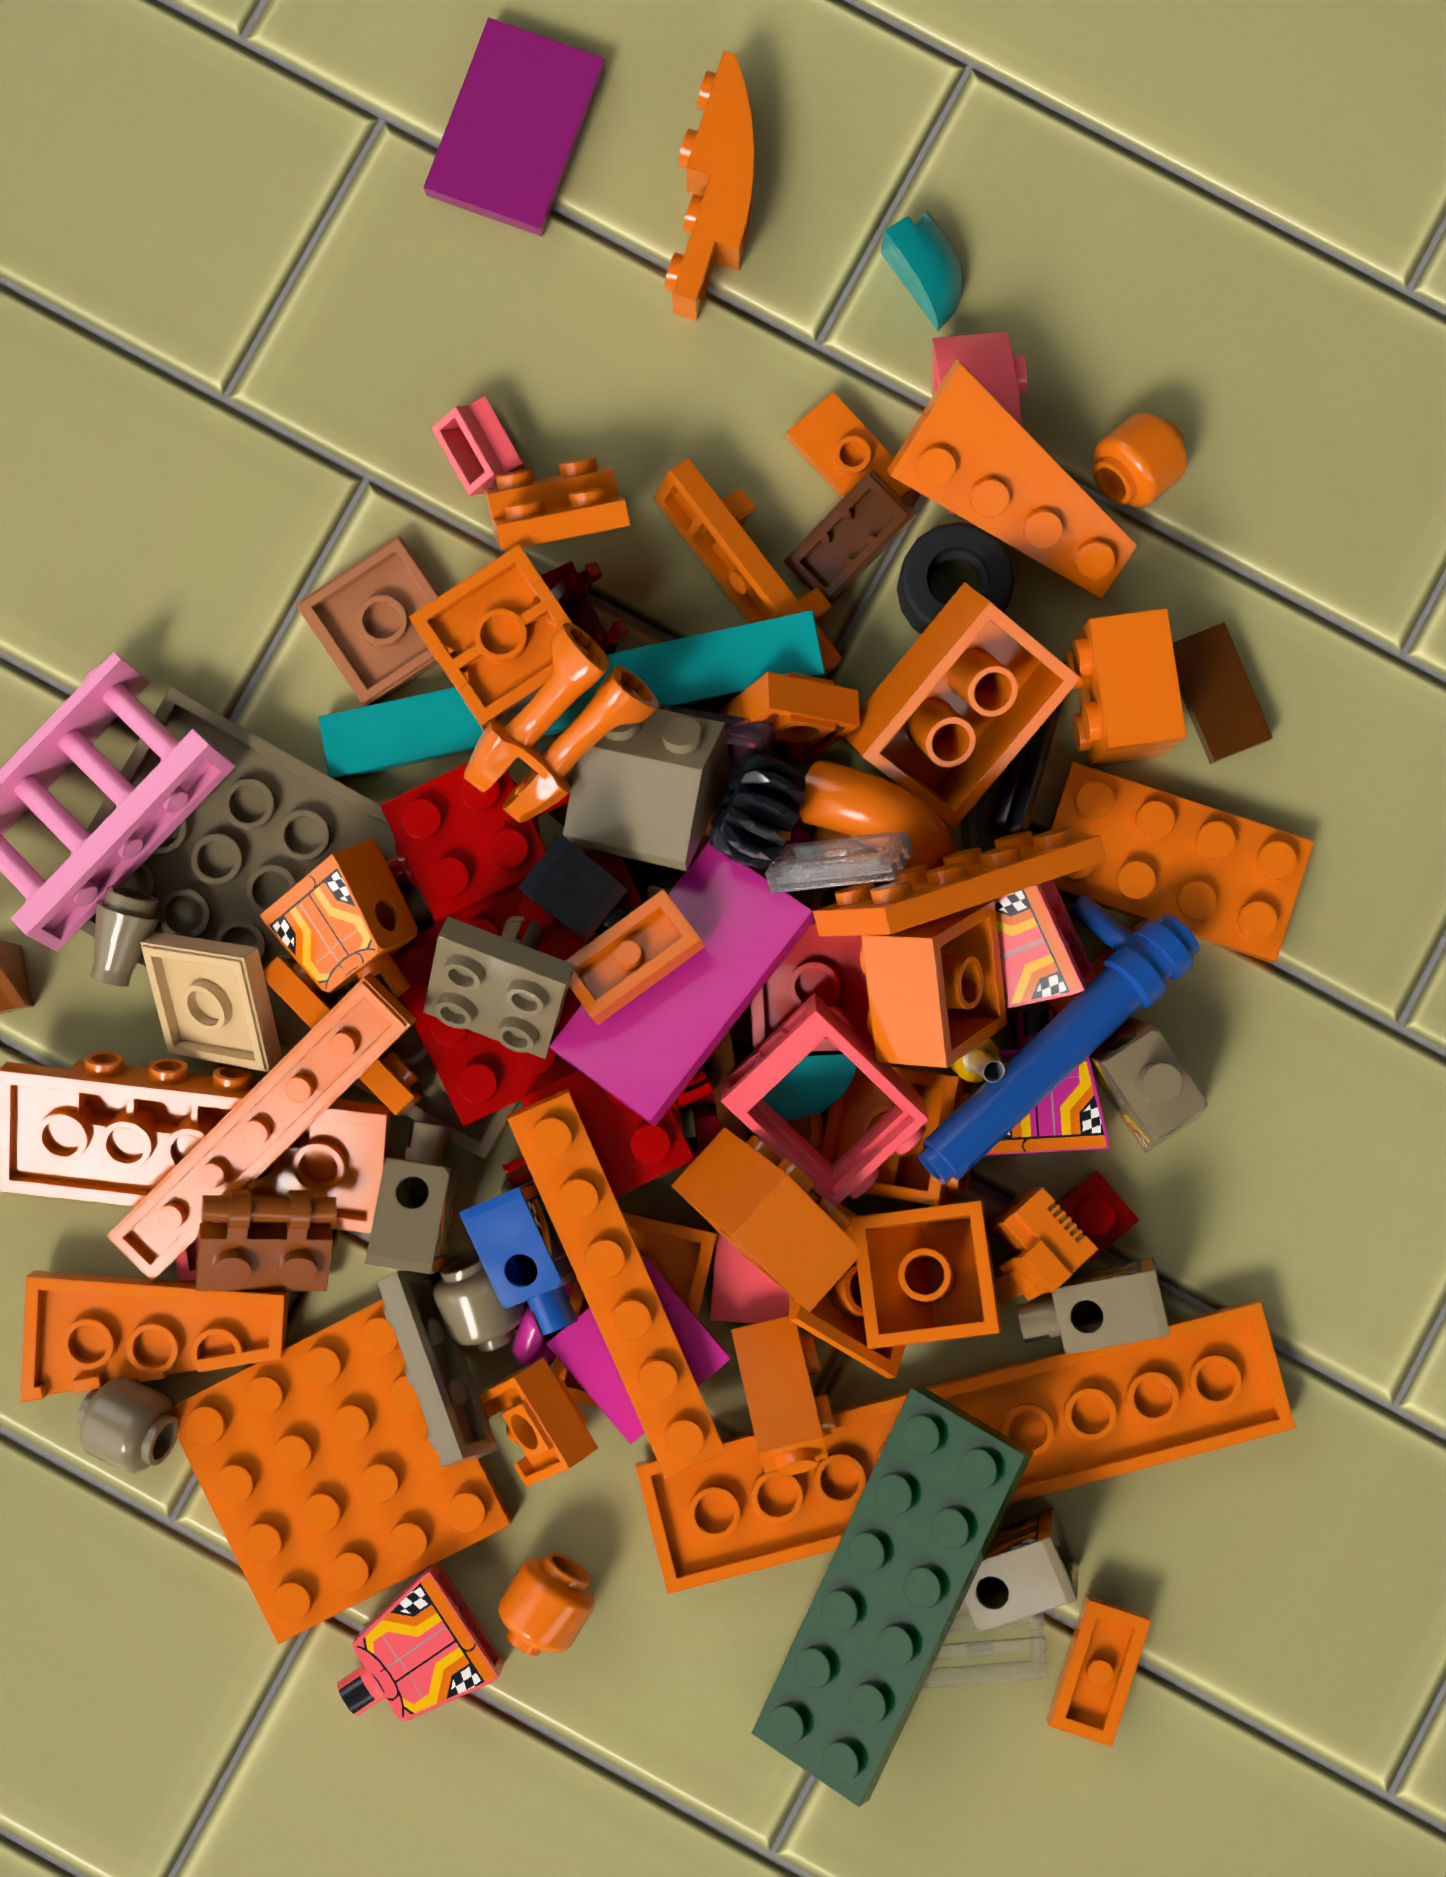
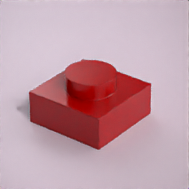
M1094 1170L1055 1203L1060 1205L1061 1211L1064 1210L1066 1212L1065 1215L1072 1219L1071 1222L1076 1223L1077 1228L1083 1231L1082 1234L1086 1235L1098 1248L1087 1259L1090 1262L1096 1259L1139 1221L1138 1217L1100 1173Z

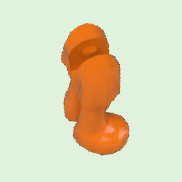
M565 622L554 634L549 644L554 665L553 671L545 684L510 722L489 723L479 738L464 772V779L483 793L504 774L517 757L528 764L531 769L517 783L502 807L505 812L519 823L542 813L569 793L571 787L566 775L578 760L600 739L620 725L644 721L659 707V701L651 689L633 672L618 665L609 672L589 704L547 749L538 742L541 736L579 696L590 689L603 676L609 667L608 658L599 644L572 623Z

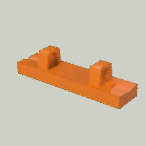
M689 458L669 469L653 499L747 622L750 624L810 610L815 614L816 625L821 622L822 616L832 608V605L819 588H815L797 599L741 527L747 522V516L756 508L746 493L740 488L720 499ZM817 625L826 676H828L843 658Z

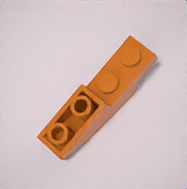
M723 51L717 73L707 70L704 75L697 100V109L704 110L698 131L688 128L678 160V166L686 168L687 192L693 194L683 226V231L691 233L685 254L677 252L673 254L667 271L664 289L672 291L673 314L695 321L698 319L715 264L739 271L748 237L752 210L754 171L752 115L746 84L736 54Z

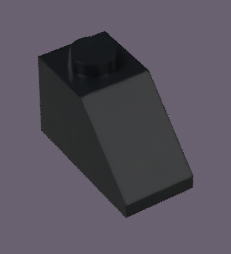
M562 834L556 838L518 887L529 900L586 944L593 941L631 913V910L623 905L630 896L628 889Z

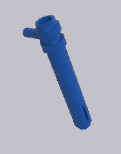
M1088 895L1080 896L1071 906L1069 913L1114 950L1103 962L1104 970L1087 986L1085 991L1080 992L1003 1065L1005 1072L1001 1080L995 1083L986 1081L922 1142L925 1149L917 1156L926 1170L942 1184H946L952 1177L956 1180L961 1179L1140 1007L1146 1009L1151 1007L1166 992L1165 983L1169 979L1175 981L1180 979L1193 966L1192 957L1200 951L1196 938L1183 923L1169 914H1163L1156 921L1147 920L1133 933ZM995 1073L992 1078L996 1080L1000 1075Z

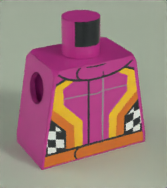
M1054 1009L1016 1011L1017 1049L999 1050V1062L1004 1065L1054 1018ZM1089 1057L986 1155L1109 1149V1138Z

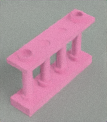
M114 651L102 664L96 666L87 674L83 684L0 769V871L26 898L25 904L10 919L25 935L56 952H59L96 913V901L104 900L107 887H121L236 767L219 749L194 729L179 741L136 698L150 682ZM117 716L161 758V762L136 788L92 744ZM73 762L116 804L115 810L92 834L47 790ZM28 809L71 851L70 857L47 881L3 837Z

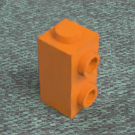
M789 1316L731 1329L757 1449L764 1472L777 1470L778 1474L787 1476L811 1470L816 1466L817 1460L828 1458L823 1436L836 1433L827 1394L814 1397L809 1375L821 1372L812 1333L799 1336L797 1324L790 1321Z

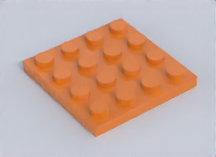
M383 1299L283 1349L281 1359L256 1363L173 1405V1416L178 1418L180 1423L176 1436L277 1644L510 1526L513 1521L482 1458L442 1468L438 1454L429 1442L427 1423L416 1391L406 1377L405 1360L396 1334L385 1317Z

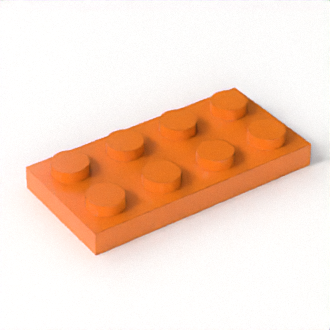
M1075 762L1069 765L1048 830L1071 828L1073 838L1100 835L1106 856L1105 862L1053 879L1059 893L1076 899L1086 894L1103 908L1142 921L1149 919L1156 921L1163 914H1169L1183 923L1197 939L1269 963L1277 961L1315 842Z
M1071 828L1056 829L1033 836L1032 831L1015 833L994 840L996 849L981 853V848H973L942 857L944 866L929 870L928 865H921L891 873L889 875L890 884L875 888L874 883H864L841 889L835 892L837 903L813 911L819 937L891 935L1106 861L1101 836L1073 838Z

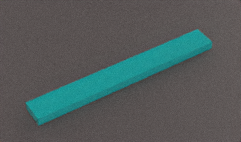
M810 610L606 654L609 661L608 670L590 689L579 696L541 737L563 733L589 704L609 672L618 665L627 668L637 675L658 699L659 707L657 709L666 711L737 696L767 672L783 675L788 672H794L818 678L827 677L815 614ZM455 687L318 717L328 775L336 781L473 752L484 732Z

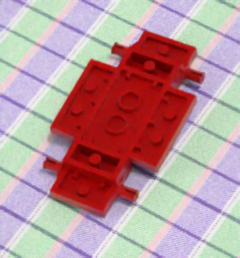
M465 763L379 805L394 835L395 853L397 857L386 863L397 885L409 880L421 892L434 921L438 923L418 933L414 939L392 955V958L411 985V988L400 996L407 1010L417 1019L414 1025L463 1127H467L520 1100L523 1106L527 1107L568 1089L613 1193L617 1198L695 1160L681 1130L679 1109L714 1092L708 1082L685 1093L686 1088L707 1079L703 1069L700 1068L654 1127L558 1056L551 1048L546 1059L528 1052L512 1051L497 1040L465 1028L457 1029L441 1022L437 1017L423 1012L438 935L448 916L498 936L502 935L503 927L508 918L522 916L525 917V920L518 934L520 940L523 939L530 921L533 920L545 932V939L538 948V951L563 961L587 945L574 933L529 900L518 888L547 851L540 836V821L538 817L568 803L569 793L547 810L527 821L519 823L502 808L505 800L517 785L512 780L508 770L488 790L482 793L464 779V772L468 764ZM595 850L585 853L628 889L630 896L623 905L632 912L643 904L621 856ZM570 987L568 988L555 1038L582 1005ZM523 1156L507 1164H502L506 1176L527 1166ZM527 1170L508 1179V1182L512 1189H516L532 1181L533 1177L530 1171Z

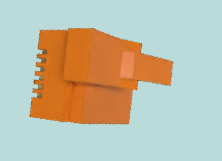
M1043 1187L1021 1191L987 1223L990 1232L1013 1256V1258L1006 1260L999 1266L1003 1274L995 1278L997 1298L1002 1304L1022 1294L1028 1301H1031L1041 1294L1054 1293L1072 1276L1073 1272L1098 1250L1093 1242L1086 1235L1082 1234L1083 1231L1077 1228L1076 1223H1072V1219L1065 1215L1066 1212L1064 1210L1061 1211L1060 1205L1054 1203L1055 1200Z

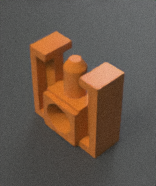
M773 672L765 673L719 710L720 722H725L728 747L739 749L747 747V734L759 725L758 733L762 741L767 744H775L780 740L786 741L787 758L808 762L860 726L858 690L836 686L832 680L794 672H788L785 675Z
M544 1357L500 1379L479 1394L487 1419L510 1407L501 1415L507 1423L506 1434L513 1443L519 1444L526 1455L513 1464L526 1487L570 1469L599 1448L585 1426L588 1423L587 1419L561 1377L556 1379Z

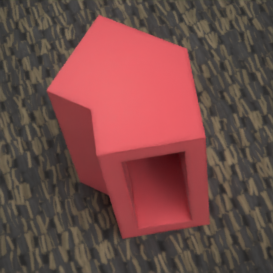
M486 396L469 405L454 407L431 428L469 496L484 494V489L498 487L497 475L525 470L522 460Z

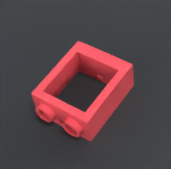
M815 993L722 1081L721 1102L782 1160L786 1158L798 1167L815 1184L812 1189L821 1197L830 1201L834 1206H837L848 1195L855 1199L866 1192L879 1175L877 1168L894 1152L902 1155L913 1148L926 1131L924 1124L929 1120L925 1099L888 1063L876 1062L875 1051ZM826 1037L896 1104L833 1164L823 1157L763 1099L774 1086Z

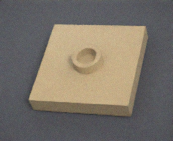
M153 932L140 941L168 1054L270 1072L283 1059L258 947L161 932Z

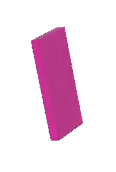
M710 841L668 894L706 947L599 1025L596 1024L584 1006L581 1005L549 1046L558 1056L654 1127L815 920L811 909L748 866H743L728 859L727 856H724L723 853L711 846Z

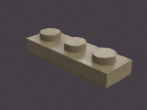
M398 1271L377 1281L384 1300L383 1309L385 1317L394 1329L405 1360L406 1377L416 1391L427 1423L429 1442L437 1452L442 1468L479 1459L497 1451V1444L462 1347L454 1343L450 1338L433 1299L432 1291L438 1281L436 1274Z

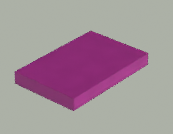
M488 17L423 188L426 196L542 237L604 73L605 59Z

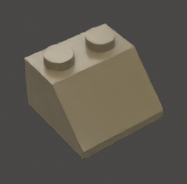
M656 709L651 716L640 723L620 725L610 731L575 764L563 836L577 847L687 871L715 812L717 801L722 796L725 783L729 782L731 777L725 722Z

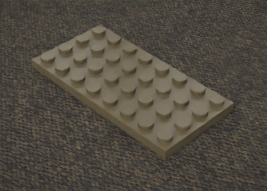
M170 687L154 716L179 741L194 729L219 749L236 767L130 876L121 888L139 891L159 900L156 914L161 919L154 932L258 947L263 970L277 956L288 959L295 965L297 961L265 925L259 915L335 852L374 838L386 862L397 857L394 835L379 804ZM140 738L120 773L136 788L161 762V758ZM108 796L104 799L87 828L90 834L116 808V804ZM409 880L398 884V888L417 925V934L437 925L438 923L434 921L421 892ZM96 913L80 929L94 938ZM142 953L138 963L146 967L144 956ZM360 980L332 993L324 991L322 994L335 1006ZM266 982L279 1043L292 1050L308 1034L311 1028ZM401 996L397 997L396 999L406 1008ZM413 1023L382 1054L385 1058L391 1051L395 1052L419 1077L412 1087L423 1098L405 1115L419 1123L449 1127L447 1139L486 1160L508 1123L507 1115L515 1111L520 1101L467 1127H463ZM360 1078L352 1084L379 1099Z

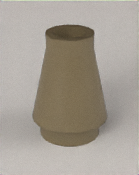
M107 887L104 900L96 901L94 964L90 975L93 979L115 986H129L132 973L143 953L140 941L154 932L161 919L156 914L158 899L127 888Z

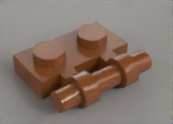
M230 1189L229 1195H202L201 1221L226 1223H199L195 1271L196 1291H327L333 1243L331 1224L310 1223H335L337 1217L336 1197H311L310 1190H289L288 1196H251L250 1189ZM250 1222H286V1223H285V1224H268V1223H250Z

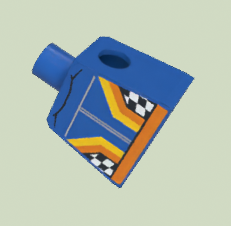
M535 1182L523 1185L459 1212L500 1304L505 1309L527 1301L541 1336L560 1330L578 1321L564 1287L565 1284L575 1280L577 1277ZM531 1258L536 1263L538 1272L533 1268Z

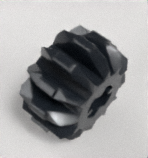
M752 752L744 757L742 762L735 766L729 782L725 783L722 796L717 801L716 812L710 821L712 826L709 832L710 845L723 853L724 856H727L728 859L743 866L751 865L762 870L766 868L774 859L780 856L784 844L791 838L794 825L799 820L798 815L805 802V776L793 770L791 765L770 755L765 757Z

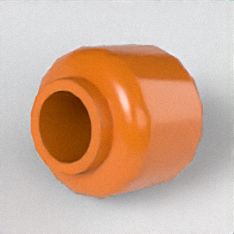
M1138 412L1128 417L1103 437L1095 447L1093 453V479L1096 486L1108 500L1115 504L1140 508L1151 504L1183 477L1187 469V451L1181 430L1170 420L1163 419L1152 413Z
M548 1552L545 1557L535 1556L526 1559L520 1565L499 1602V1616L504 1625L509 1629L506 1633L508 1641L518 1650L531 1656H539L541 1651L560 1653L569 1649L595 1605V1596L589 1586L591 1577L588 1572L572 1559L555 1552Z

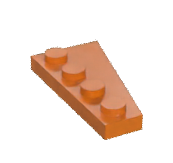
M958 358L952 364L887 469L891 477L1101 599L1137 547V544L1122 527L1059 465L1056 459L1027 432Z
M32 1271L26 1276L20 1403L40 1400L46 1395L74 1391L75 1394L99 1390L108 1381L118 1377H127L131 1380H138L141 1383L164 1379L170 1374L193 1370L205 1372L281 1359L287 1340L289 1291H196V1282L157 1279L151 1281L150 1279Z

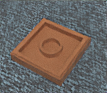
M400 534L295 604L364 707L379 704L438 664L418 635L408 616L439 597L440 593Z

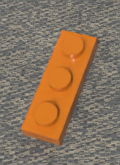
M277 956L263 970L267 984L311 1029L334 1007L322 994L324 991L316 985L298 962L294 965L290 960ZM393 1051L385 1058L381 1055L359 1077L395 1116L405 1115L423 1098L412 1087L419 1077Z

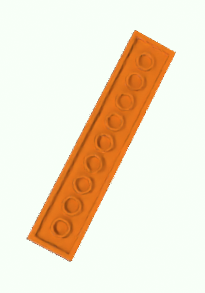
M1257 1300L1170 1322L1171 1336L1066 1354L1065 1350L924 1387L1034 1452L1009 1504L1296 1429L1262 1303ZM909 1391L831 1411L836 1433L823 1436L828 1458L817 1460L816 1466L804 1473L787 1476L778 1474L777 1470L765 1473L758 1453L754 1432L722 1440L725 1453L665 1479L656 1458L637 1462L635 1469L667 1594L836 1550Z

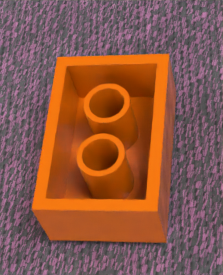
M964 582L859 709L860 726L846 735L845 738L863 758L899 786L926 802L940 818L953 828H956L1081 678L994 604Z

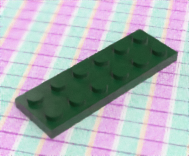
M922 1386L911 1388L751 1734L858 1807L869 1801L1034 1452Z

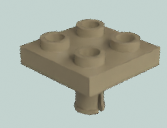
M448 916L438 935L423 1012L437 1017L441 1022L457 1029L465 1028L497 1040L512 1051L528 1052L546 1059L550 1050L549 1046L555 1039L575 965L538 951V948L545 939V932L533 920L530 921L523 939L520 940L518 934L525 917L513 916L508 918L503 927L502 935L498 936Z

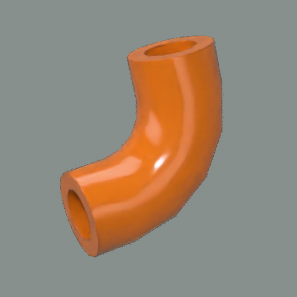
M823 760L815 762L809 769L805 777V802L799 812L802 821L806 824L833 830L874 846L889 856L899 871L921 865H928L929 870L944 866L942 857L957 852L955 838L948 826L926 802L908 790L879 776Z

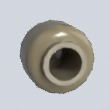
M476 1251L465 1253L447 1262L440 1270L442 1277L436 1282L432 1295L452 1341L464 1346L477 1345L479 1351L482 1352L491 1351L509 1343L515 1336L513 1329L523 1320L527 1305L526 1301L505 1309L500 1304Z
M127 1377L115 1378L108 1381L99 1390L90 1391L83 1399L77 1414V1422L81 1425L80 1441L84 1451L88 1455L129 1473H137L147 1469L150 1465L156 1466L162 1463L172 1451L180 1427L178 1418L173 1416V1403L169 1396Z

